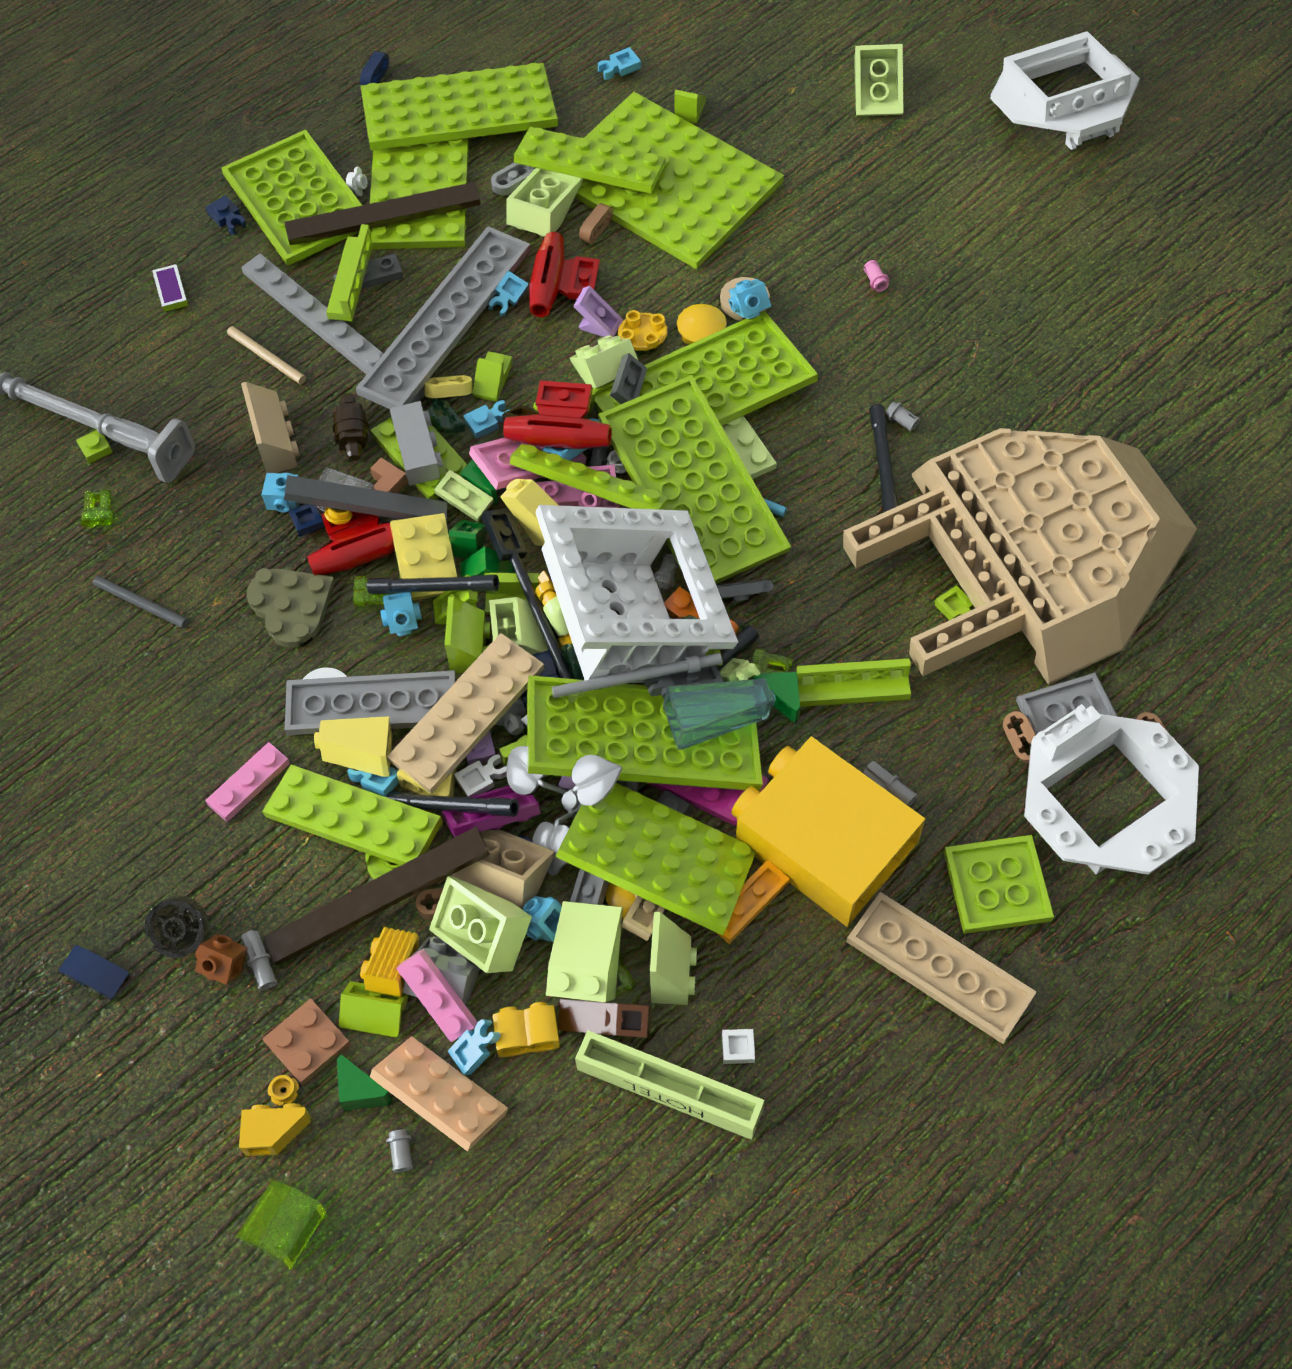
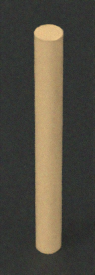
M234 326L229 327L227 334L298 384L301 385L305 382V375Z

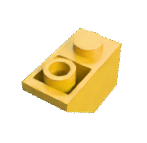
M295 1103L285 1104L283 1108L271 1109L268 1105H254L249 1110H242L239 1148L245 1156L278 1155L311 1122V1115L305 1107Z

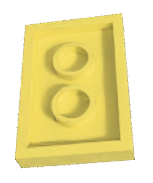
M444 513L390 522L401 579L457 577ZM445 591L411 592L412 600L438 597Z

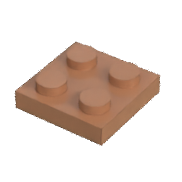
M311 998L263 1038L264 1043L302 1086L351 1045L348 1039Z

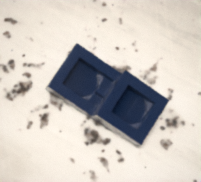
M77 945L73 947L58 972L84 987L86 985L110 1000L114 998L129 974L128 971Z

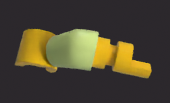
M543 571L538 577L539 585L535 589V593L540 601H542L544 605L543 611L556 634L562 636L558 638L561 649L565 651L570 664H575L579 661L553 582L546 571Z

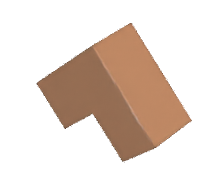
M380 458L370 468L372 478L378 481L372 487L373 490L398 494L408 483L406 473L383 458Z

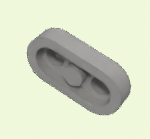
M518 163L510 164L492 176V190L498 195L511 194L531 174L534 167Z

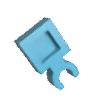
M630 47L610 55V61L603 60L598 63V71H603L605 80L611 79L615 73L624 76L641 68V60Z
M507 271L495 289L498 297L490 300L488 309L491 311L495 305H500L502 309L499 316L501 318L504 317L507 313L508 303L515 307L528 289L529 284L510 271Z
M505 401L496 402L490 410L484 405L463 415L465 424L476 439L499 429L498 422H503L502 414H504V412L500 411L506 409Z
M391 767L389 777H382L360 770L354 771L350 768L347 770L350 780L361 782L362 789L384 797L399 783L397 778L398 770Z
M480 1020L475 1027V1031L466 1030L448 1050V1053L463 1075H472L490 1055L486 1046L499 1040L501 1036L499 1032H490L487 1035V1028L492 1024L491 1020Z

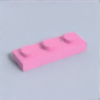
M268 742L205 800L207 805L228 822L290 765L289 759Z
M424 949L399 964L396 969L450 1042L462 1036L466 1030L475 1028L478 1023Z

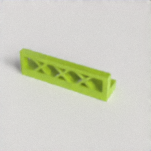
M361 224L358 237L347 236L326 311L328 319L353 321L373 247L369 225Z
M910 658L797 666L800 707L909 700L911 697L909 684Z

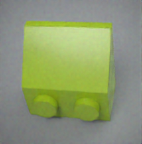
M448 597L445 633L446 654L450 671L455 670V673H464L488 647L486 646V638H491V622H486L485 611L456 597Z

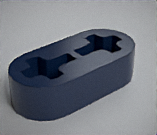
M374 51L361 72L360 85L380 83L389 66V55L387 53Z

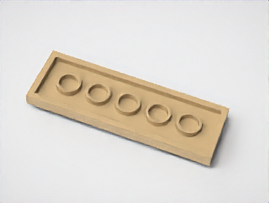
M500 633L387 756L389 762L433 794L525 692L529 675L539 676L545 669L544 664Z
M879 892L847 937V943L1002 1044H1004L1036 994V991L881 892Z

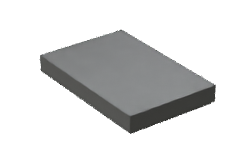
M1096 673L1017 696L1016 699L1021 713L1025 714L1031 722L1036 735L1075 710L1081 704L1086 709L1093 706L1099 714L1117 716Z

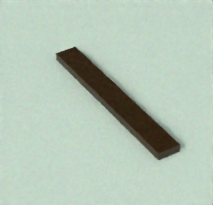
M471 182L286 221L284 224L289 245L291 246L360 231L361 224L369 225V229L475 207L481 205L476 184Z
M474 827L265 936L264 939L273 963L278 966L447 878V876H451L489 856V850L480 830Z

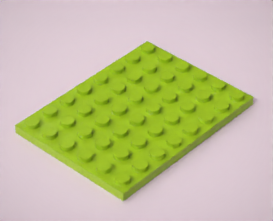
M633 92L584 138L666 157L665 167L652 193L583 178L575 198L593 209L599 203L612 207L611 220L697 270L783 183L784 175L638 93Z

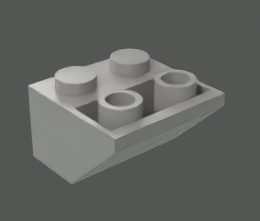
M429 936L414 954L424 949L465 1004L471 996L480 968L439 937ZM405 981L403 993L417 997Z

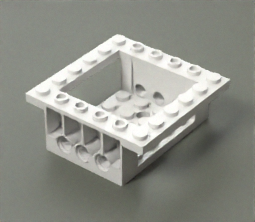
M556 505L538 506L535 513L545 540L542 552L585 680L685 660V657L692 655L701 657L705 656L709 649L735 648L738 640L688 511ZM667 538L671 540L700 619L669 618L650 566ZM604 587L609 588L613 593H610L609 590H607ZM610 608L617 610L620 613V615H618L615 611L611 610ZM644 680L636 681V682H632V683H644Z

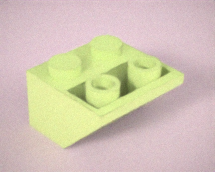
M612 335L605 336L599 339V344L590 348L587 345L575 351L576 355L569 357L570 361L586 384H592V388H598L615 380L623 356L630 353L638 360L630 339L620 338V336L612 337Z
M518 597L489 600L493 641L502 633L531 655L548 651L528 601Z

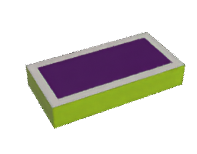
M177 265L152 270L163 311L167 312L188 306Z

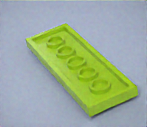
M530 127L514 154V163L651 194L665 167L666 157Z
M290 765L262 811L265 817L400 866L426 853L443 823L441 816L294 765Z

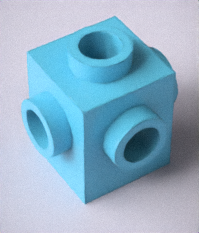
M758 279L740 281L735 284V288L729 290L731 295L729 304L732 311L744 318L746 317V319L754 318L760 315V311L772 307L765 283Z
M291 473L266 474L262 497L267 510L288 512L299 507L300 503L284 500L287 475L299 477L298 475Z
M400 592L383 596L385 610L380 611L383 626H389L390 634L397 633L398 636L413 633V629L418 628L417 620L422 619L419 603L413 604L411 592Z
M533 896L523 907V911L532 916L526 935L535 941L541 939L554 942L562 905L552 897Z

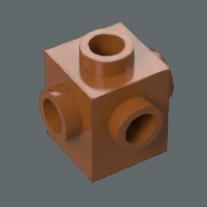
M216 934L207 941L202 942L197 948L195 971L205 975L209 980L227 985L242 974L248 947L232 941L228 936Z

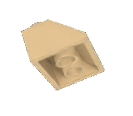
M248 382L241 383L256 443L266 473H277L298 467L295 457L300 456L296 440H290V437L294 436L291 421H285L284 418L289 416L285 401H279L277 391Z
M500 829L481 831L490 855L451 876L508 900L523 909L525 903L538 894L554 858L555 851Z

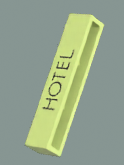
M589 1030L575 1058L577 1070L751 1140L763 1113L765 1101L763 1099Z

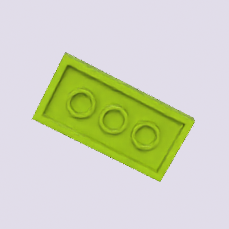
M391 417L370 430L371 435L397 466L406 473ZM428 426L429 432L434 431L437 446L433 447L434 452H440L443 467L438 468L440 479L415 484V486L425 498L436 500L439 496L435 494L434 489L447 472L451 470L461 477L460 473L467 464L433 426Z

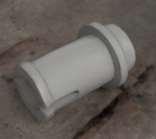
M892 402L885 413L889 416L888 420H895L912 432L918 425L920 417L902 407L903 404L901 402Z
M406 1129L389 1132V1138L386 1140V1143L391 1148L393 1172L399 1173L412 1170L413 1165L409 1141L412 1140L411 1135H408Z

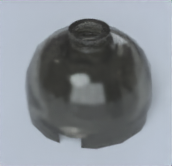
M175 895L161 900L149 911L145 920V934L147 938L150 937L151 942L154 944L153 948L158 953L171 958H182L194 952L204 941L209 929V919L205 909L196 900L188 896Z

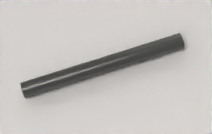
M101 576L94 578L93 585L183 629L188 625L189 620Z

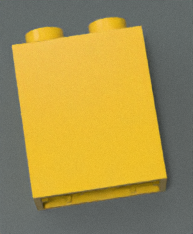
M811 736L798 751H795L790 746L783 748L775 757L768 770V774L773 779L761 792L753 786L746 789L734 804L731 814L737 818L736 839L748 844L756 852L755 858L763 864L769 860L790 878L789 883L848 927L919 843L925 818Z

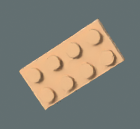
M412 1036L371 1071L370 1078L466 1151H469L504 1118L508 1107Z

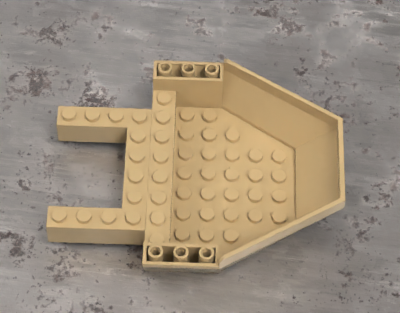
M1000 428L924 463L912 473V478L924 495L844 530L843 548L855 568H858L929 536L974 605L975 609L911 638L909 655L922 676L1017 632L1023 631L1036 651L1034 664L1049 685L1118 652L1121 654L1193 540L1197 528L1138 448L1102 436H1080L1068 433L1029 430L1027 432L1011 431V429Z

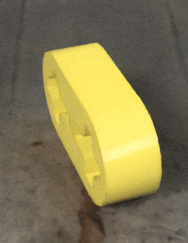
M464 375L429 378L424 383V395L429 398L465 396L473 392L472 378Z

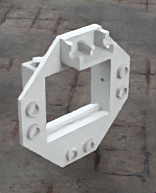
M1086 31L1005 57L1003 72L991 93V100L1013 123L1067 132L1065 144L1073 150L1076 149V145H1081L1083 141L1104 134L1112 137L1114 132L1120 131V125H1122V120L1140 78L1115 54H1110ZM1086 62L1103 79L1051 97H1047L1031 80Z
M1081 704L1075 710L1033 737L1030 750L1024 817L1063 861L1086 864L1095 874H1098L1105 868L1149 875L1195 842L1199 765L1160 723L1099 714L1093 706L1086 709ZM1115 744L1160 793L1165 801L1098 847L1047 789Z

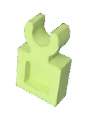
M733 658L719 671L724 681L723 685L728 686L749 685L750 681L748 678L760 674L754 663Z

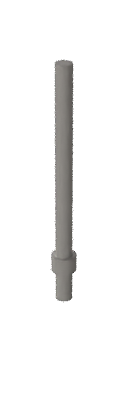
M720 653L698 657V655L687 656L682 661L552 687V693L554 698L685 671L689 674L701 671V668L722 664V658Z

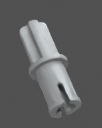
M875 761L866 766L863 772L864 775L910 807L916 800L918 794L901 783L897 775H891Z
M253 930L247 931L241 936L243 945L248 947L247 956L249 960L247 961V966L252 967L258 989L260 991L268 990L278 983L269 962L271 956L265 952L259 933Z

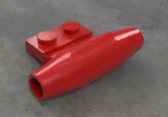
M557 232L547 233L536 254L529 285L531 314L539 318L548 316L558 293L567 296L568 299L577 300L583 288L590 286L595 291L600 259L575 256V258L565 260L564 237Z
M540 381L536 398V407L539 414L506 417L503 433L506 439L533 446L587 449L610 446L612 426L584 418L590 409L593 393L592 384Z
M352 512L351 520L348 523L337 525L328 521L324 513H322L321 517L326 531L333 542L307 556L314 575H327L347 571L388 556L395 552L390 523L379 524L381 522L379 516Z

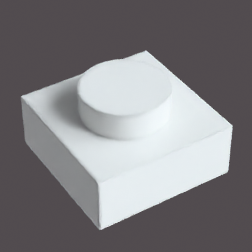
M753 1029L722 1030L723 1064L755 1063Z

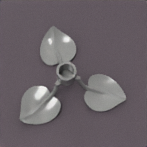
M519 746L511 751L507 763V780L513 791L520 795H529L536 790L539 784L544 788L563 794L562 804L568 813L557 818L554 824L542 822L535 830L532 843L555 851L547 873L556 876L560 869L567 864V862L555 857L570 828L566 825H561V823L570 818H575L582 804L592 806L600 803L616 784L622 771V766L600 756H583L576 762L572 771V780L576 786L568 790L543 781L542 778L545 775L528 774L527 746Z

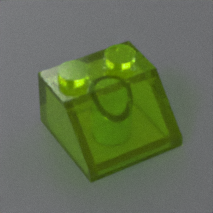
M272 1179L236 1235V1238L291 1270L326 1214V1210L320 1202L296 1188Z

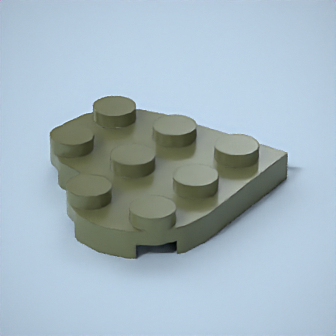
M262 568L256 572L255 577L247 587L246 597L250 608L256 612V615L265 619L267 632L274 639L275 643L286 648L300 647V643L306 642L311 637L314 639L321 629L335 581L333 577L285 569Z

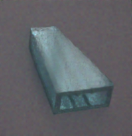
M766 678L668 686L663 708L677 749L681 750L767 719L771 707L775 704V695L773 690L769 689Z

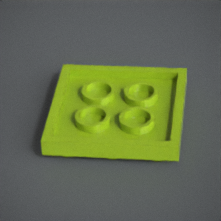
M1032 835L945 847L944 856L963 934L1051 922L1054 915Z

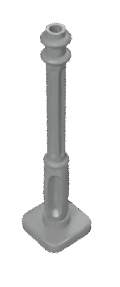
M9 372L0 374V395L8 393L12 400H26L95 428L99 434L106 435L127 447L148 453V458L160 481L171 483L195 452L193 438L187 424L182 420L172 419L159 434L140 424L114 417L109 413L100 414L30 386L21 377L13 379Z

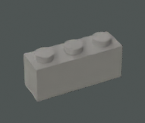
M420 401L390 408L409 486L440 479L438 468L443 467L440 452H434L433 447L437 446L434 431H428V426H432L428 410L423 411Z

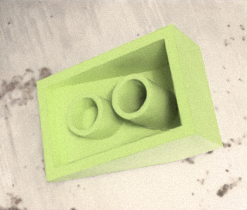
M903 44L855 46L856 116L903 115Z
M535 168L507 198V224L543 237L549 232H556L561 226L583 182V178Z
M447 876L429 930L484 972L513 971L532 916L508 900L454 876Z
M563 901L548 966L546 996L605 1003L615 999L623 907Z
M654 912L650 962L651 1003L688 1005V995H694L695 976H690V966H696L697 948L691 947V936L661 912Z

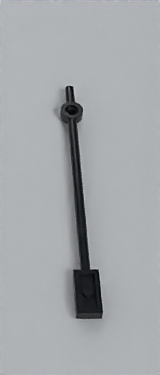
M510 510L485 511L482 520L500 561L510 560L560 678L573 679L521 560L525 558L528 551Z

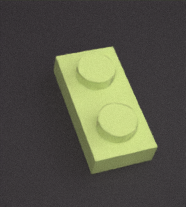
M451 470L447 472L434 489L436 495L477 522H479L484 512L493 503L491 496Z

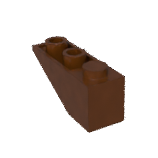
M560 999L558 1030L587 1033L589 1030L596 1034L647 1038L650 1037L652 1005Z

